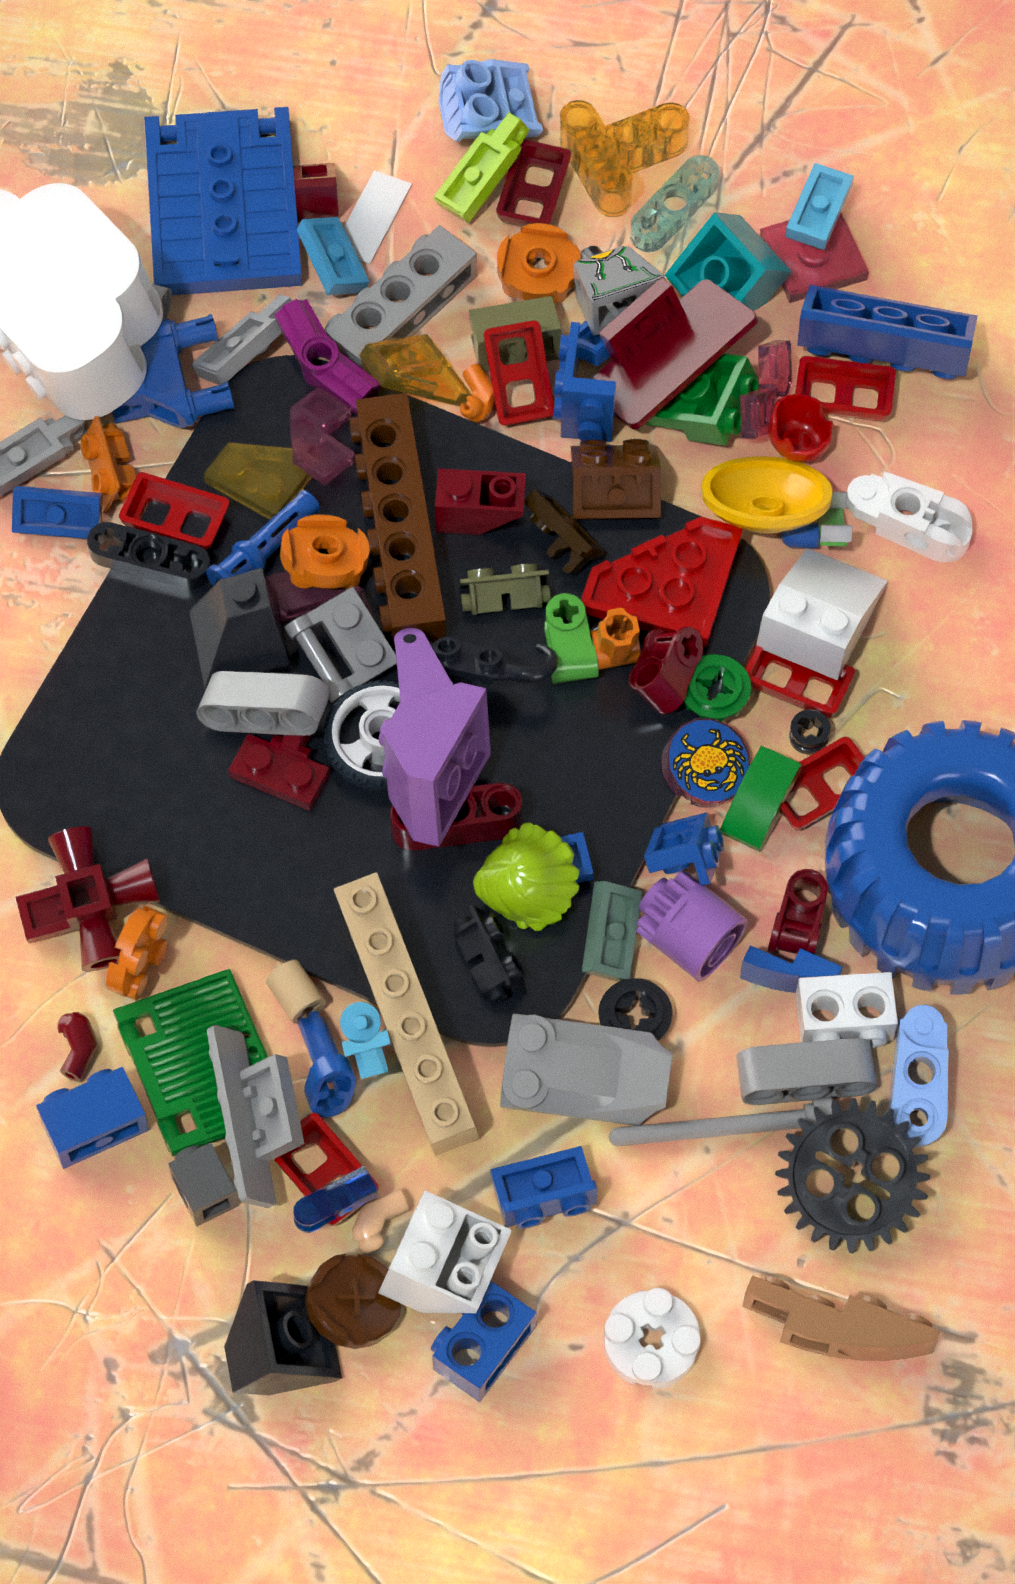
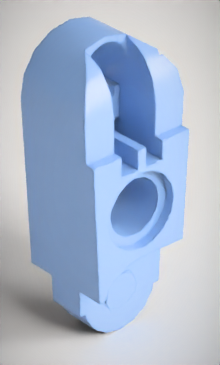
M917 1005L911 1008L904 1018L899 1021L888 1110L890 1108L894 1110L891 1124L896 1127L900 1123L908 1121L910 1125L903 1136L906 1140L920 1136L921 1142L915 1148L926 1147L934 1143L944 1132L948 1118V1023L944 1022V1018L937 1009L929 1005ZM923 1062L928 1065L932 1071L931 1082L924 1085L914 1083L908 1076L909 1064ZM914 1110L924 1112L927 1123L923 1126H915L910 1121V1113Z

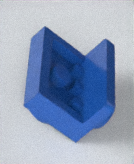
M582 1146L490 1169V1177L505 1227L517 1225L519 1229L531 1228L541 1224L545 1217L563 1213L565 1217L577 1216L587 1212L591 1208L590 1205L597 1204L598 1189L595 1180L591 1179Z

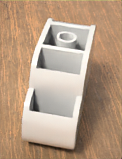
M63 183L47 184L32 190L21 199L13 193L0 190V348L5 351L1 355L16 375L23 372L27 376L25 382L39 400L47 397L64 415L78 420H91L95 416H99V418L105 416L130 399L138 391L145 379L147 363L140 347L151 339L162 322V301L141 263V258L135 246L80 189Z

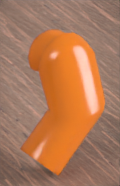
M475 363L468 366L462 374L472 390V394L466 397L467 404L461 402L460 411L465 418L476 423L489 417L495 399L491 380L482 366Z

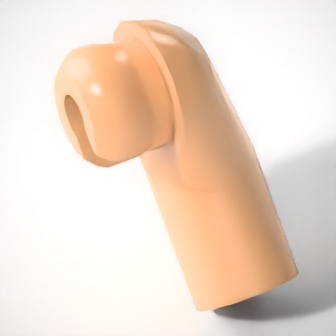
M400 1189L373 1200L361 1208L352 1228L353 1240L358 1241L361 1251L370 1253L381 1248L384 1240L380 1235V1231L384 1222L409 1211L405 1197Z

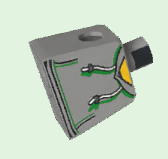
M589 246L581 252V259L577 260L573 265L576 299L594 336L598 335L603 328L661 277L666 280L662 273L629 246H621L605 252L598 246Z

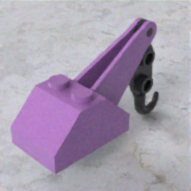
M406 628L400 630L395 635L394 643L400 704L391 719H385L379 734V743L381 746H384L385 760L382 774L384 778H387L389 799L414 841L437 847L440 846L491 755L486 688L461 682L453 685L448 675L479 681L486 685H493L506 680L521 683L541 682L551 677L558 667L559 659L557 654L549 646L541 643L535 646L536 651L546 657L544 664L527 666L517 663L495 647L468 643L453 637H442L436 642H429L425 634L416 628Z

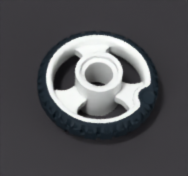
M383 680V682L371 681L368 684L363 683L355 686L353 690H348L333 704L332 709H330L324 725V745L328 759L334 769L344 779L352 784L355 783L358 787L370 788L373 791H388L387 778L383 777L382 772L363 769V765L366 760L376 765H383L384 746H381L379 740L373 738L372 735L380 731L385 719H391L396 711L389 706L392 701L400 702L399 682L396 684L394 681ZM361 705L367 711L360 719V739L351 744H340L339 733L344 719L354 708Z

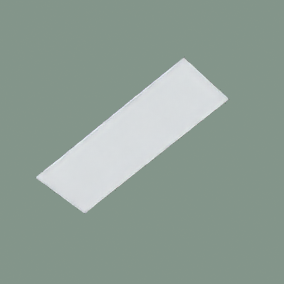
M375 170L373 171L344 226V230L360 261L371 263L412 183Z

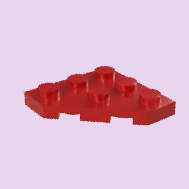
M701 516L686 523L685 528L665 538L663 535H660L632 548L630 554L611 563L606 560L592 567L581 598L585 606L586 615L605 619L608 610L624 608L628 614L637 616L639 629L650 632L653 629H664L672 633L682 627H693L701 635L703 647H707L742 539L743 529L732 524Z

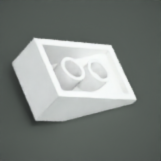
M807 548L780 582L762 616L756 646H760L765 651L838 680L886 588L888 580Z

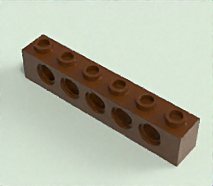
M407 393L357 399V417H350L349 425L352 443H361L362 454L355 455L358 481L367 480L368 491L361 492L364 518L373 517L374 529L367 530L370 556L379 555L381 566L373 568L376 593H385L387 603L385 606H379L383 633L391 632L394 648L395 635L400 630L406 628L419 629L425 634L429 642H436L438 639L446 637V619ZM380 443H389V444H391V445L388 446V447H378V446H376L377 444H380ZM386 480L398 481L397 483L392 485L382 483ZM393 517H401L404 519L401 522L388 521V519ZM398 555H408L411 557L404 561L394 559ZM405 593H414L418 595L413 599H404L400 597L402 594Z

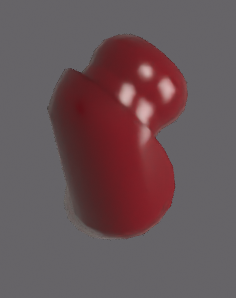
M80 1012L66 1013L59 1018L57 1029L59 1033H63V1036L67 1038L71 1051L62 1065L60 1073L72 1081L80 1082L98 1049V1041L91 1022L85 1015Z

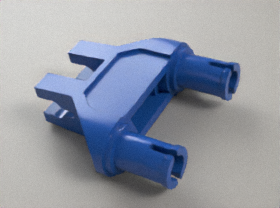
M212 314L175 324L174 320H162L156 333L140 347L147 363L145 379L141 387L130 399L112 411L115 423L152 417L168 425L184 428L195 425L194 422L198 421L199 416L227 409H235L228 382L191 392L190 388L187 389L179 354L183 353V348L211 341H219Z

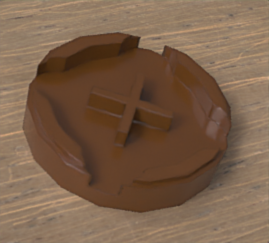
M362 1254L357 1256L335 1255L319 1266L307 1285L305 1304L309 1319L323 1337L338 1346L352 1349L373 1346L388 1336L401 1313L399 1302L378 1293L388 1268L371 1256Z

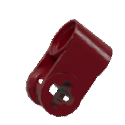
M682 627L672 633L664 629H653L645 637L637 663L630 673L629 685L660 714H667L676 710L686 697L687 688L703 654V641L699 632L693 627Z
M802 869L791 875L787 882L780 912H777L768 952L775 953L777 950L797 954L801 948L815 955L828 894V884L820 872L813 869ZM801 890H809L817 896V899L812 902H803L795 896V893Z

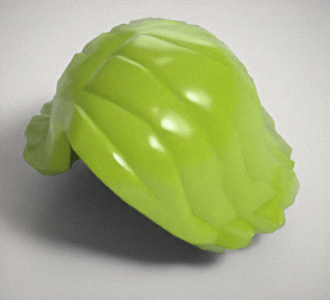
M530 822L524 823L519 830L517 828L509 830V833L502 840V845L492 851L486 858L483 866L476 873L473 885L476 895L487 906L502 914L508 920L515 921L518 928L526 929L530 927L535 931H541L547 925H553L562 920L561 914L571 907V898L579 890L576 880L580 870L572 864L574 858L572 848L566 842H562V838L555 831L546 832L541 826L533 825Z

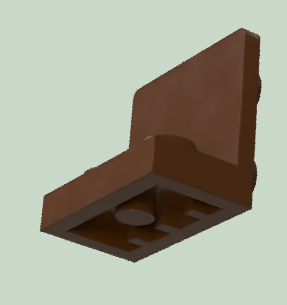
M589 439L580 441V446H571L573 519L661 518V465L656 445H649V441L643 439H628L623 441V445H606V442L603 440Z

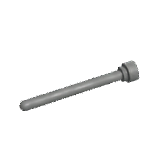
M832 1097L812 1099V1104H804L803 1109L618 1127L612 1129L609 1133V1141L614 1146H628L799 1129V1118L806 1120L811 1125L816 1122L813 1109L816 1106L826 1116L832 1114Z

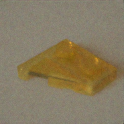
M428 334L368 343L359 354L371 371L372 376L384 388L459 407L461 402H467V396L472 395Z
M228 442L204 473V481L209 486L264 517L271 519L303 490L322 465L323 454L316 450Z

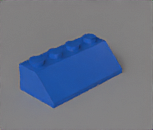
M810 285L801 309L797 346L806 347L808 352L816 355H830L831 352L846 354L850 360L859 363H871L873 360L889 362L891 367L902 371H912L916 367L932 370L933 375L941 378L954 379L957 375L966 377L978 315Z

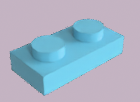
M814 163L786 227L785 237L825 250L853 186L854 175Z

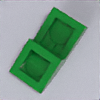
M761 745L734 796L720 828L721 833L761 852L781 816V807L802 771L801 764Z

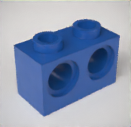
M491 1280L476 1314L461 1313L462 1317L453 1329L446 1326L438 1334L431 1346V1351L434 1352L432 1355L433 1370L478 1402L482 1401L536 1328L537 1312ZM498 1311L503 1313L508 1318V1321L501 1327L493 1328L487 1326L482 1321V1318L489 1312ZM463 1349H471L480 1356L479 1360L470 1366L458 1364L453 1357L458 1351Z

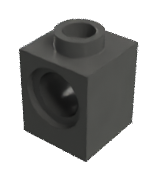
M212 1143L203 1147L199 1145L187 1147L175 1156L174 1161L168 1163L172 1180L196 1227L239 1206L236 1190Z

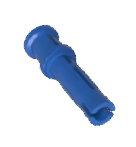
M301 490L290 503L272 517L248 541L236 542L232 546V553L218 566L211 565L206 570L210 583L214 586L221 579L259 568L265 570L266 560L281 547L282 536L288 528L290 531L297 527L299 519L316 515L321 510L315 497L309 492ZM288 518L292 519L275 537H271V534ZM238 566L240 569L235 574H232L231 571Z

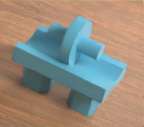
M354 1002L346 1007L340 1018L341 1030L348 1038L341 1042L345 1057L355 1055L361 1079L388 1072L382 1046L391 1044L387 1029L379 1030L381 1026L380 1015L371 1004Z

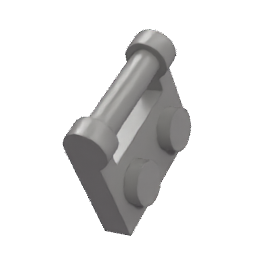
M351 587L311 612L296 618L285 626V630L292 640L297 639L322 681L329 687L331 693L329 700L331 703H335L344 693L350 689L353 690L355 686L363 683L368 684V682L373 681L397 666L396 654L354 587ZM322 624L352 672L351 676L344 679L341 678L313 633V628Z

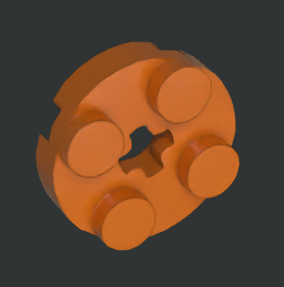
M534 223L521 227L520 233L514 234L510 239L508 235L503 239L498 248L497 274L502 283L504 293L509 297L518 298L522 301L552 296L554 303L563 302L568 297L569 291L575 286L573 265L577 260L581 259L580 250L577 245L574 246L568 239V234L556 226ZM541 257L544 258V264L547 267L535 269L529 266L528 263H534L536 258Z
M332 515L306 516L297 521V527L290 531L287 528L283 533L280 559L285 570L291 574V582L299 588L317 587L329 589L342 587L350 589L360 583L361 575L367 568L370 546L366 535L359 528L357 534L347 528V521L340 517ZM319 549H327L329 554L319 553Z
M144 905L143 909L138 907L132 913L115 945V948L121 950L118 960L119 964L109 962L106 975L107 990L136 1001L140 999L147 984L148 976L146 974L151 964L158 966L165 956L168 940L161 938L167 926L168 915Z

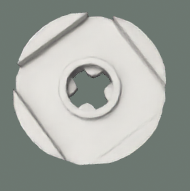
M653 1288L649 1291H640L627 1296L613 1308L605 1324L604 1348L606 1358L615 1373L626 1382L634 1385L636 1383L652 1385V1388H664L684 1378L694 1365L700 1348L698 1321L688 1305L678 1297L672 1296L665 1289ZM650 1328L652 1331H661L663 1333L660 1339L662 1347L656 1350L652 1345L641 1346L639 1342L644 1338L643 1330Z

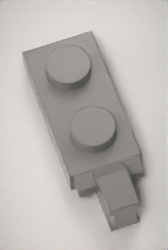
M280 294L261 312H249L223 335L219 341L215 342L193 362L192 367L198 377L218 385L224 384L255 356L264 353L270 347L271 342L282 333L275 321V314L282 309L283 305L291 302L292 299Z
M66 415L57 421L53 418L43 420L40 417L0 442V497L67 456L66 454L74 449L73 444L82 439V436L87 433L84 420L73 419Z

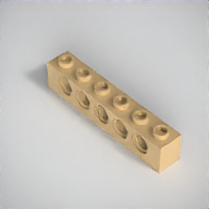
M377 872L334 888L341 911L435 1156L478 1140L479 1137Z

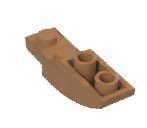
M752 1275L742 1306L785 1324L780 1340L781 1343L804 1351L835 1358L861 1361H889L924 1356L933 1353L940 1334V1330L932 1328V1323L924 1317L911 1313L902 1316L887 1310L886 1304L874 1297L861 1295L860 1298L849 1294L842 1312L835 1309L834 1303L815 1294L805 1297L790 1291L788 1284L770 1276H764L763 1279Z

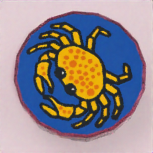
M695 718L679 726L668 739L661 756L663 775L671 790L679 797L683 796L686 800L691 801L690 804L700 808L718 807L734 799L750 766L749 751L742 737L728 724L713 718Z

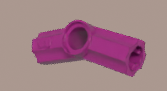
M295 299L283 305L282 309L275 314V321L301 366L304 380L315 388H323L357 415L356 400L377 397L381 390V383L338 351L336 343L326 334L307 299ZM319 357L330 360L322 366L311 364V361Z

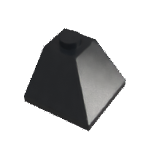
M263 568L219 580L189 611L205 690L212 675L219 671L275 673L292 668L276 590Z
M257 1280L247 1283L224 1345L233 1393L269 1396L332 1383L342 1379L336 1344L323 1337L309 1319L305 1304L306 1285Z

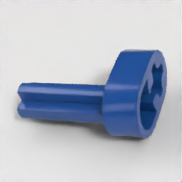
M310 1011L308 1018H300L298 1021L299 1029L313 1063L304 1086V1093L312 1113H317L320 1117L324 1118L333 1117L342 1113L350 1104L356 1086V1077L347 1057L338 1054L325 1017H320L319 1011ZM327 1083H332L334 1089H329Z

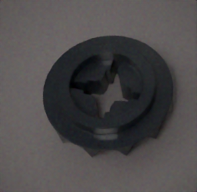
M631 978L617 982L604 993L599 1004L598 1015L600 1026L650 1032L659 1041L666 1036L672 1023L673 1012L667 994L658 985L648 980ZM635 1000H640L641 1014L648 1016V1019H640L636 1028L631 1029L629 1017L622 1015V1013H630L632 1006H635Z

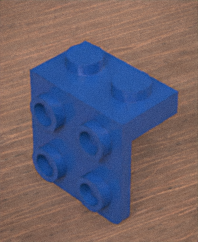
M571 322L570 334H561L560 365L555 377L553 420H561L560 437L580 439L581 441L597 439L612 443L616 381L577 378L580 322Z

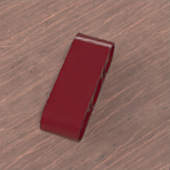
M508 783L473 786L459 810V813L465 814L467 817L461 821H453L439 847L500 840L509 833V830L513 828L519 830L522 825V797L520 792ZM392 805L390 814L391 832L394 842L400 848L412 851L438 848L437 846L414 841L406 827L401 824L402 820ZM497 807H507L512 812L507 815H497L492 810Z

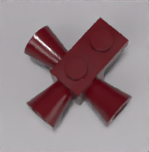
M79 826L59 831L48 838V842L64 874L55 876L57 885L15 897L26 940L30 944L80 930L82 971L90 972L107 969L109 962L118 965L121 950L115 948L117 937L109 921L117 919L114 906L160 902L149 860L147 858L107 878L101 865H94L92 827Z

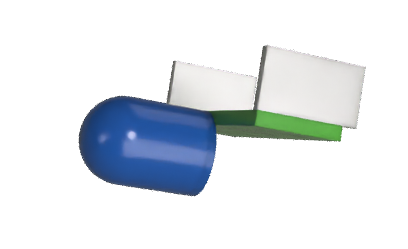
M833 491L831 506L823 516L817 519L818 522H813L798 529L781 532L782 542L790 548L817 549L818 539H820V546H847V542H851L852 525H845L843 508H847V492Z

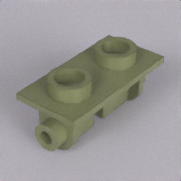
M536 563L511 566L512 574L494 575L493 568L467 571L468 578L460 579L459 588L468 587L469 589L468 594H461L462 611H471L472 615L503 611L501 595L504 594L510 595L511 610L542 608V603H548L551 600L549 585L541 586L540 579L547 578L549 571H538Z

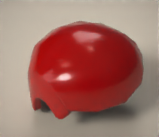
M799 393L785 395L775 403L768 423V437L772 446L782 457L799 463L813 461L829 449L833 434V422L827 421L822 411L823 404L820 400Z

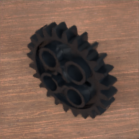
M856 1098L851 1099L848 1111H842L838 1102L832 1100V1114L827 1116L817 1106L814 1107L816 1122L811 1125L806 1120L799 1118L798 1123L804 1132L801 1137L789 1133L785 1136L794 1146L793 1151L778 1152V1156L781 1159L789 1162V1167L775 1171V1176L787 1179L789 1185L778 1190L777 1194L783 1197L792 1196L793 1202L786 1207L784 1212L786 1215L796 1212L801 1213L802 1217L796 1225L798 1230L804 1229L810 1224L815 1227L811 1237L812 1242H817L824 1234L830 1236L829 1249L832 1251L837 1247L840 1239L846 1240L849 1253L852 1254L855 1251L857 1240H863L869 1252L874 1250V1237L880 1235L888 1245L892 1244L889 1230L895 1227L899 1231L906 1233L908 1229L902 1220L904 1215L906 1214L914 1218H919L920 1216L917 1209L911 1205L912 1201L927 1200L928 1197L927 1194L916 1188L917 1183L930 1180L929 1174L917 1171V1166L925 1163L928 1160V1155H914L912 1151L921 1142L920 1136L906 1140L903 1135L910 1123L904 1121L896 1127L892 1125L891 1121L894 1110L891 1108L882 1117L877 1116L876 1101H871L866 1111L863 1112L859 1111ZM849 1130L857 1136L858 1147L853 1154L841 1156L832 1150L831 1139L836 1132ZM822 1151L847 1168H852L855 1163L862 1166L861 1175L863 1178L888 1191L890 1198L883 1200L857 1183H854L850 1189L843 1185L844 1176L837 1170L817 1160L815 1157L816 1153ZM880 1155L893 1156L899 1163V1173L890 1181L879 1180L873 1175L872 1163ZM817 1170L828 1172L834 1180L832 1191L824 1197H816L809 1193L806 1188L808 1176ZM857 1195L869 1197L875 1205L873 1216L865 1222L854 1221L847 1213L849 1201Z

